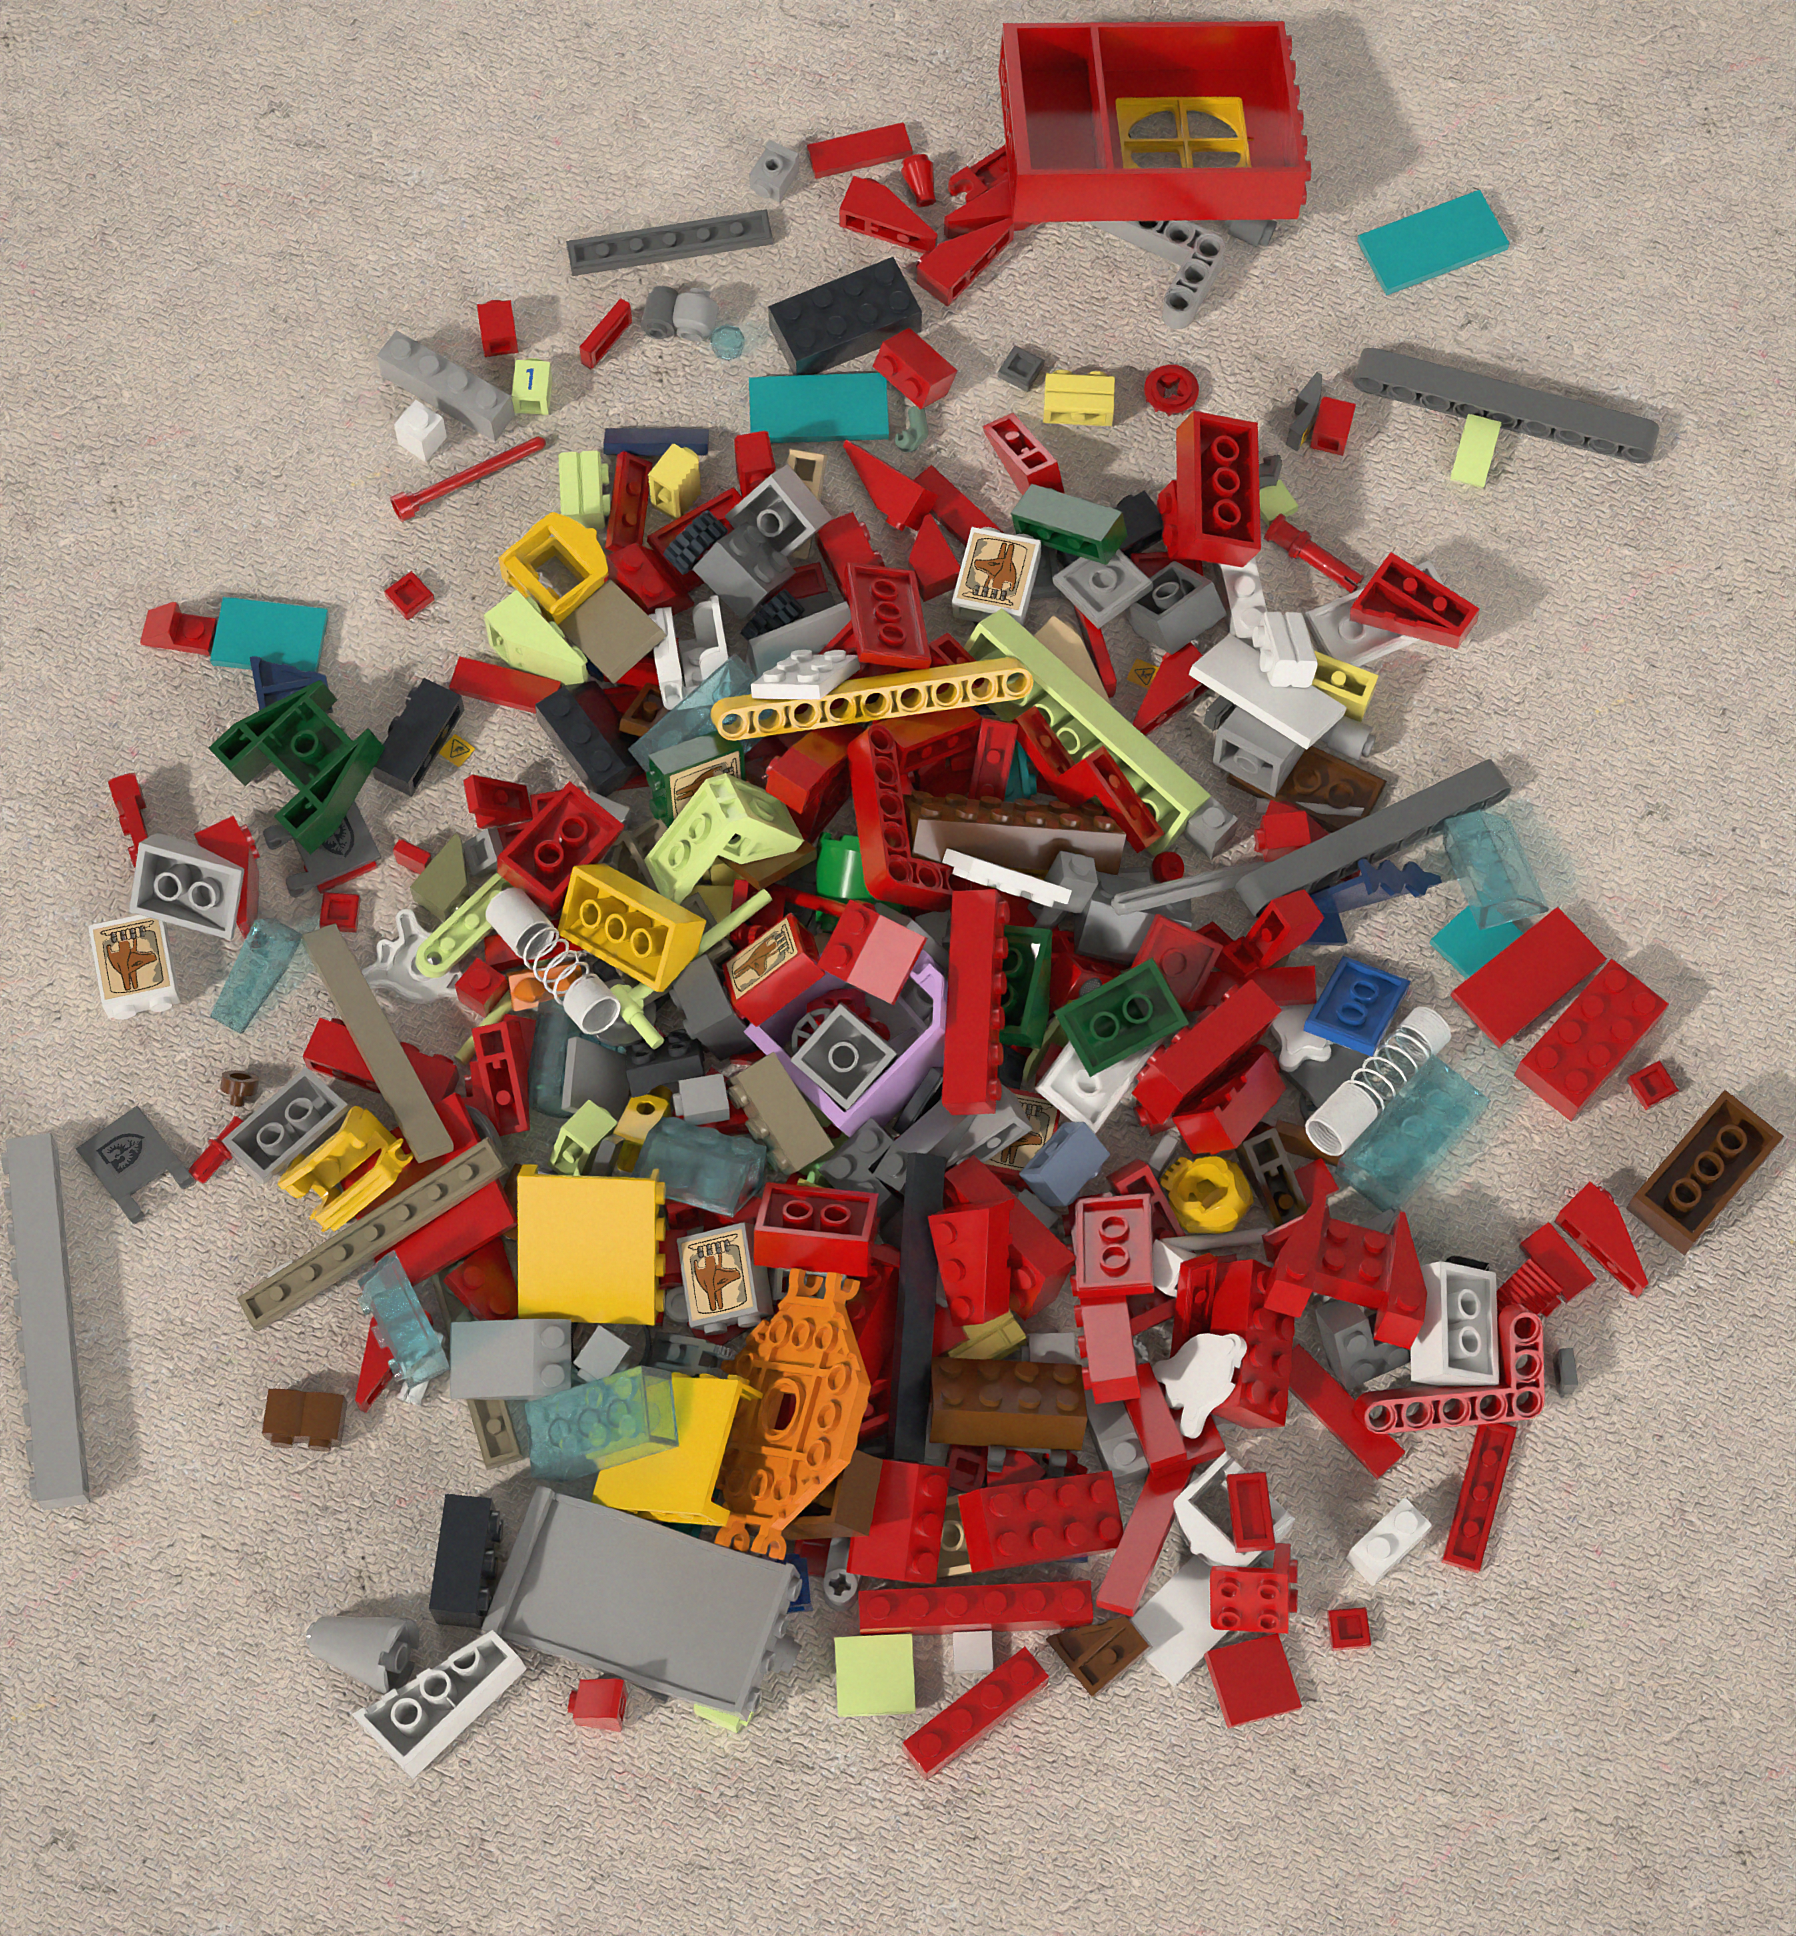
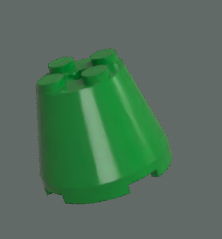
M821 832L816 847L817 896L848 904L850 899L853 901L861 900L872 905L882 903L899 913L903 911L905 905L876 899L867 890L864 881L859 837L844 834L837 841L831 839L832 834ZM816 911V923L821 925L822 933L833 934L840 917Z

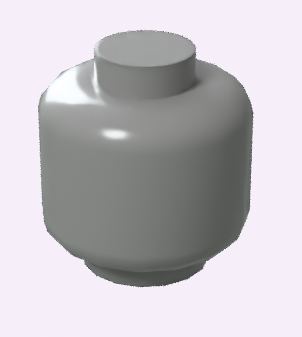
M691 288L690 292L681 293L677 296L672 318L675 330H677V336L685 340L700 342L704 337L712 335L719 306L716 301L710 298V292L700 288Z

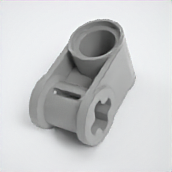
M851 1537L832 1538L829 1549L823 1590L826 1604L835 1611H846L855 1605L863 1575L846 1573ZM840 1584H845L847 1590H844L841 1596L835 1595L834 1589H838Z

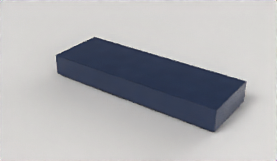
M605 428L603 450L606 455H618L623 451L633 455H664L672 444H676L680 448L687 447L698 456H706L709 449V429Z

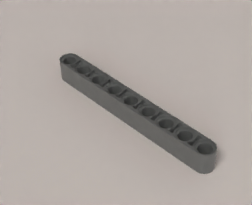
M1378 348L1362 350L1353 379V385L1365 393L1467 419L1468 414L1502 422L1500 428L1638 464H1646L1652 460L1659 434L1658 424L1647 418Z
M1491 759L1485 760L1248 873L1237 882L1235 890L1253 916L1259 918L1272 899L1303 889L1308 894L1320 890L1359 871L1358 861L1361 859H1366L1370 864L1376 863L1496 805L1505 799L1513 788Z

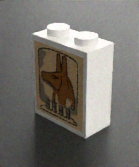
M972 527L952 600L953 617L981 622L1002 608L1023 626L1041 558L1040 540H1035L1032 536L1026 534H1017L1015 536L1004 534L991 527H983L981 529Z
M136 915L88 926L102 1007L108 1018L128 1019L135 1016L137 1012L146 1010L161 1012L170 1009L174 1004L181 1003L166 922Z

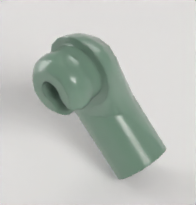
M913 406L908 409L910 428L903 430L902 435L897 433L895 436V444L902 452L909 453L915 451L927 439L929 431L925 408L921 410L917 406Z

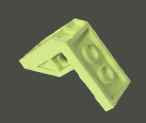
M724 773L704 781L644 861L660 895L680 905L684 898L691 893L694 885L705 871L712 866L718 855L739 864H744L794 852L804 839L783 802L762 788ZM735 833L738 834L735 839L730 840Z

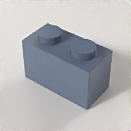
M1064 1122L1022 1169L1019 1175L1046 1206L1065 1207L1079 1197V1190L1088 1180L1093 1179L1101 1172L1102 1164L1110 1156V1153L1085 1122Z

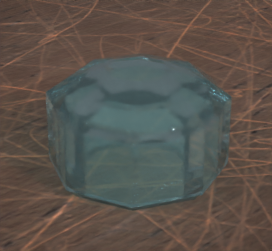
M725 324L714 329L710 340L711 349L717 358L730 361L741 356L745 346V338L739 327Z

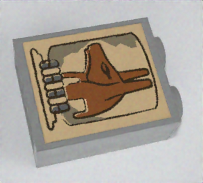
M744 1222L677 1239L690 1328L704 1330L705 1335H717L727 1332V1326L738 1324L739 1327L756 1326L761 1322V1318L774 1315L767 1267L754 1265L755 1225Z

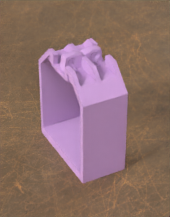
M922 949L909 977L933 999L932 1025L847 1111L790 1061L792 1057L783 1049L792 1039L794 1028L799 1020L806 1015L807 1003L830 990L841 989L847 982L825 971V976L758 1027L751 1023L744 1031L766 1055L772 1052L776 1054L797 1087L849 1138L870 1117L884 1127L911 1100L931 1067L944 1066L948 982L943 977L945 974L943 969L924 949Z

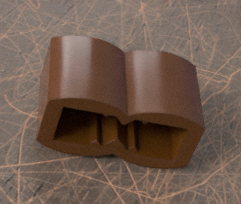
M277 1388L268 1389L262 1434L266 1440L271 1441L270 1445L274 1447L293 1448L294 1443H306L311 1450L329 1452L331 1447H339L342 1444L348 1402L344 1395L334 1393L303 1392Z

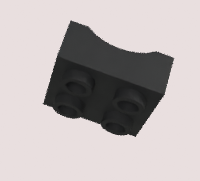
M678 1029L670 1032L667 1037H663V1044L656 1049H652L645 1039L639 1043L626 1046V1074L632 1098L644 1096L661 1084L705 1076L703 1065L705 1058L703 1049L699 1044V1039L692 1040L685 1029Z

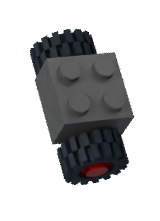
M706 510L699 517L695 518L665 549L663 555L682 575L693 569L742 620L751 613H755L753 618L740 632L747 641L795 622L805 611V608L786 589H783L774 596L796 571L789 565V561L783 554L776 552L765 540L762 532L751 526L747 521L727 534L728 529L709 510Z

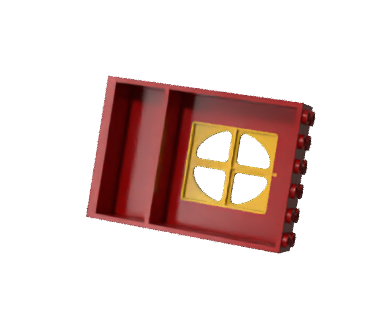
M1285 22L1003 23L998 78L1013 222L1298 219L1300 206L1306 205L1307 188L1305 181L1311 180L1312 169L1311 161L1305 160L1308 141L1307 135L1301 134L1304 125L1303 110H1298L1297 108L1300 101L1299 85H1294L1293 82L1296 78L1295 60H1290L1292 36L1286 35ZM1194 110L1215 116L1227 123L1236 132L1238 137L1191 138L1189 135L1187 112ZM1161 111H1171L1174 114L1177 138H1129L1128 133L1132 127L1143 118ZM1195 152H1237L1241 159L1235 167L1194 168L1192 154ZM1177 153L1180 157L1181 168H1140L1132 160L1131 154Z

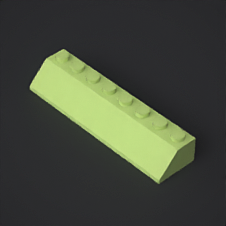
M1001 608L978 623L963 648L977 662L1014 657L1023 664L1033 678V688L1025 697L988 703L986 705L1002 720L1009 722L1035 705L1076 764L1104 745L1165 833L1145 849L1154 857L1166 851L1186 830L1187 821L1211 795L1004 609ZM1020 672L1012 673L1008 677L1006 684L1014 683L1018 679ZM1097 795L1090 798L1094 803L1104 808Z

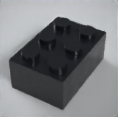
M445 1494L429 1610L436 1624L482 1629L484 1618H486L493 1600V1595H489V1580H496L498 1571V1557H495L494 1544L495 1542H501L504 1520L500 1519V1511L496 1510L492 1498Z

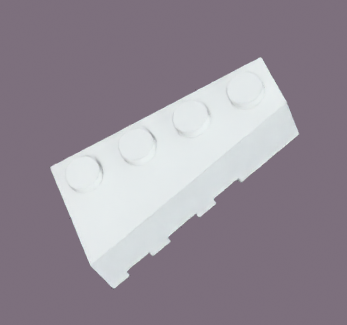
M493 1630L448 1656V1660L435 1668H428L416 1675L417 1678L400 1689H393L381 1696L382 1699L366 1709L363 1707L352 1714L365 1731L412 1780L527 1669L520 1657Z

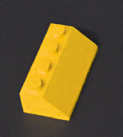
M601 863L573 867L558 931L560 936L653 990L663 992L698 954L706 920L607 864Z

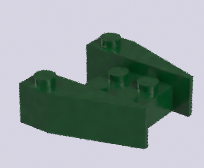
M321 680L234 723L208 747L244 786L251 782L271 762L300 792L281 808L274 817L310 855L338 829L385 749L369 728L353 741L325 713L338 699Z

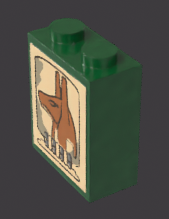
M718 730L648 755L650 770L646 772V777L653 799L649 800L650 809L656 820L661 819L667 828L670 827L706 779L727 773L746 782L743 745L739 740L734 741L723 738Z

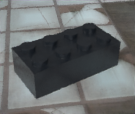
M894 257L768 306L769 328L794 376L815 375L880 349L882 342L907 328H911L916 334L922 330V310Z

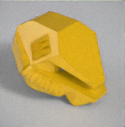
M1211 1156L1198 1158L1192 1162L1185 1157H1180L1174 1164L1169 1166L1160 1178V1184L1169 1193L1168 1197L1170 1200L1168 1203L1178 1223L1188 1233L1219 1234L1232 1231L1254 1203L1251 1188L1236 1162H1232L1227 1158Z

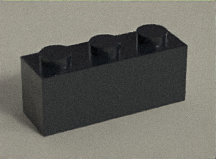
M1145 490L1135 496L1128 495L1117 504L1115 509L1123 513L1128 535L1119 549L1129 559L1132 553H1141L1163 540L1164 526L1162 515ZM1057 550V559L1064 569L1080 558L1079 556Z
M423 678L418 688L413 687L407 696L406 708L401 716H395L388 728V737L383 743L385 749L372 769L374 779L410 797L415 793L465 711L461 695L426 678Z

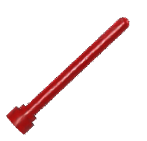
M537 436L413 494L410 491L405 494L402 491L390 497L392 507L401 522L415 517V512L420 511V506L542 450L546 446V441L543 437Z
M776 883L764 888L766 891L784 892L786 894V902L840 918L847 904ZM855 900V902L877 912L871 903Z

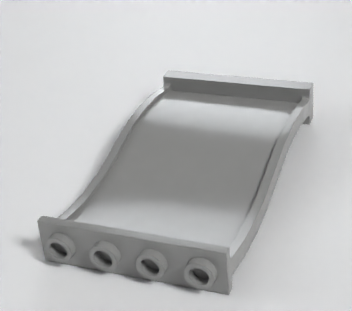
M537 1485L483 1623L482 1630L485 1633L493 1630L504 1642L514 1643L554 1655L647 1689L736 1716L740 1720L747 1722L750 1713H755L760 1705L762 1690L759 1688L764 1674L769 1675L773 1669L776 1657L773 1649L777 1638H783L789 1622V1616L786 1613L790 1602H795L800 1594L802 1579H799L800 1574L792 1564L786 1563L784 1565L737 1552L648 1520L589 1501L559 1494L550 1488Z

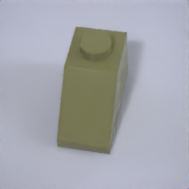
M456 833L410 886L413 901L443 922L470 898L464 848L461 837Z

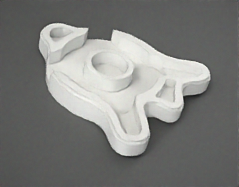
M411 909L400 910L395 919L399 939L394 942L387 939L380 940L377 944V961L361 971L370 989H389L401 998L418 1004L432 1003L445 997H458L455 984L463 975L460 972L459 962L442 977L430 978L423 975L416 966V954L418 947L432 933L421 927L415 913ZM432 957L428 959V962L432 965L440 963L437 958Z
M1317 986V1000L1324 990ZM1315 1004L1279 1006L1282 1012L1270 1026L1273 1036L1280 1043L1279 1066L1284 1071L1292 1072L1297 1070L1306 1059L1327 1061L1331 1056L1330 1045L1337 1044L1303 1031L1305 1021Z
M1210 1333L1200 1334L1186 1342L1174 1357L1169 1360L1158 1361L1153 1366V1372L1157 1381L1166 1385L1165 1401L1167 1406L1174 1410L1184 1407L1180 1423V1432L1184 1436L1191 1439L1197 1438L1203 1430L1209 1413L1215 1407L1222 1404L1234 1390L1236 1385L1231 1383L1234 1366L1240 1368L1241 1360L1247 1350L1246 1342L1242 1337L1236 1334L1224 1336Z

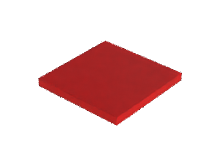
M454 1092L433 1105L453 1142V1151L418 1163L415 1156H413V1159L398 1174L396 1181L355 1215L357 1221L481 1142L460 1094ZM399 1126L389 1131L397 1140L403 1138L400 1148L405 1155L410 1154L412 1150ZM381 1148L340 1181L344 1192L375 1167L382 1152ZM497 1178L374 1257V1260L389 1294L393 1289L402 1294L516 1227L518 1219L499 1178Z

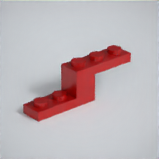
M1035 705L1011 721L1019 723L1016 740L1024 748L1060 802L1067 803L1070 807H1078L1094 795H1097L1105 810L1126 833V840L1137 854L1165 834L1104 745L1076 764Z

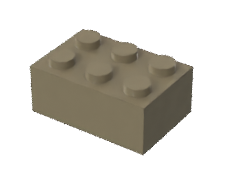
M774 1052L725 1081L729 1087L726 1090L729 1100L736 1109L742 1107L749 1118L745 1122L749 1132L755 1140L762 1139L769 1150L765 1154L766 1158L777 1173L782 1171L786 1176L797 1172L834 1148Z

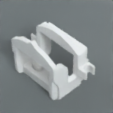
M717 594L711 595V601H705L695 606L692 616L696 638L679 641L681 663H679L671 607L655 609V614H649V617L667 635L653 650L663 704L665 708L671 711L679 710V712L712 707L718 700L734 696ZM680 664H683L686 687L683 685Z
M1225 1451L1200 1476L1194 1471L1188 1487L1174 1500L1173 1507L1176 1513L1175 1520L1186 1544L1190 1547L1191 1552L1211 1567H1255L1261 1563L1265 1568H1273L1275 1549L1247 1552L1246 1554L1244 1552L1235 1553L1234 1542L1195 1505L1219 1480L1222 1481L1220 1483L1222 1489L1228 1494L1227 1474L1247 1473ZM1269 1494L1275 1543H1278L1290 1531L1295 1518Z

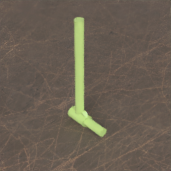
M762 889L703 934L698 954L691 962L770 903L772 898L769 893ZM639 983L633 989L630 985L617 984L613 986L610 991L620 1001L621 1009L619 1014L627 1024L634 1026L652 1049L661 1046L664 1042L663 1037L643 1015V999L655 990L643 983Z

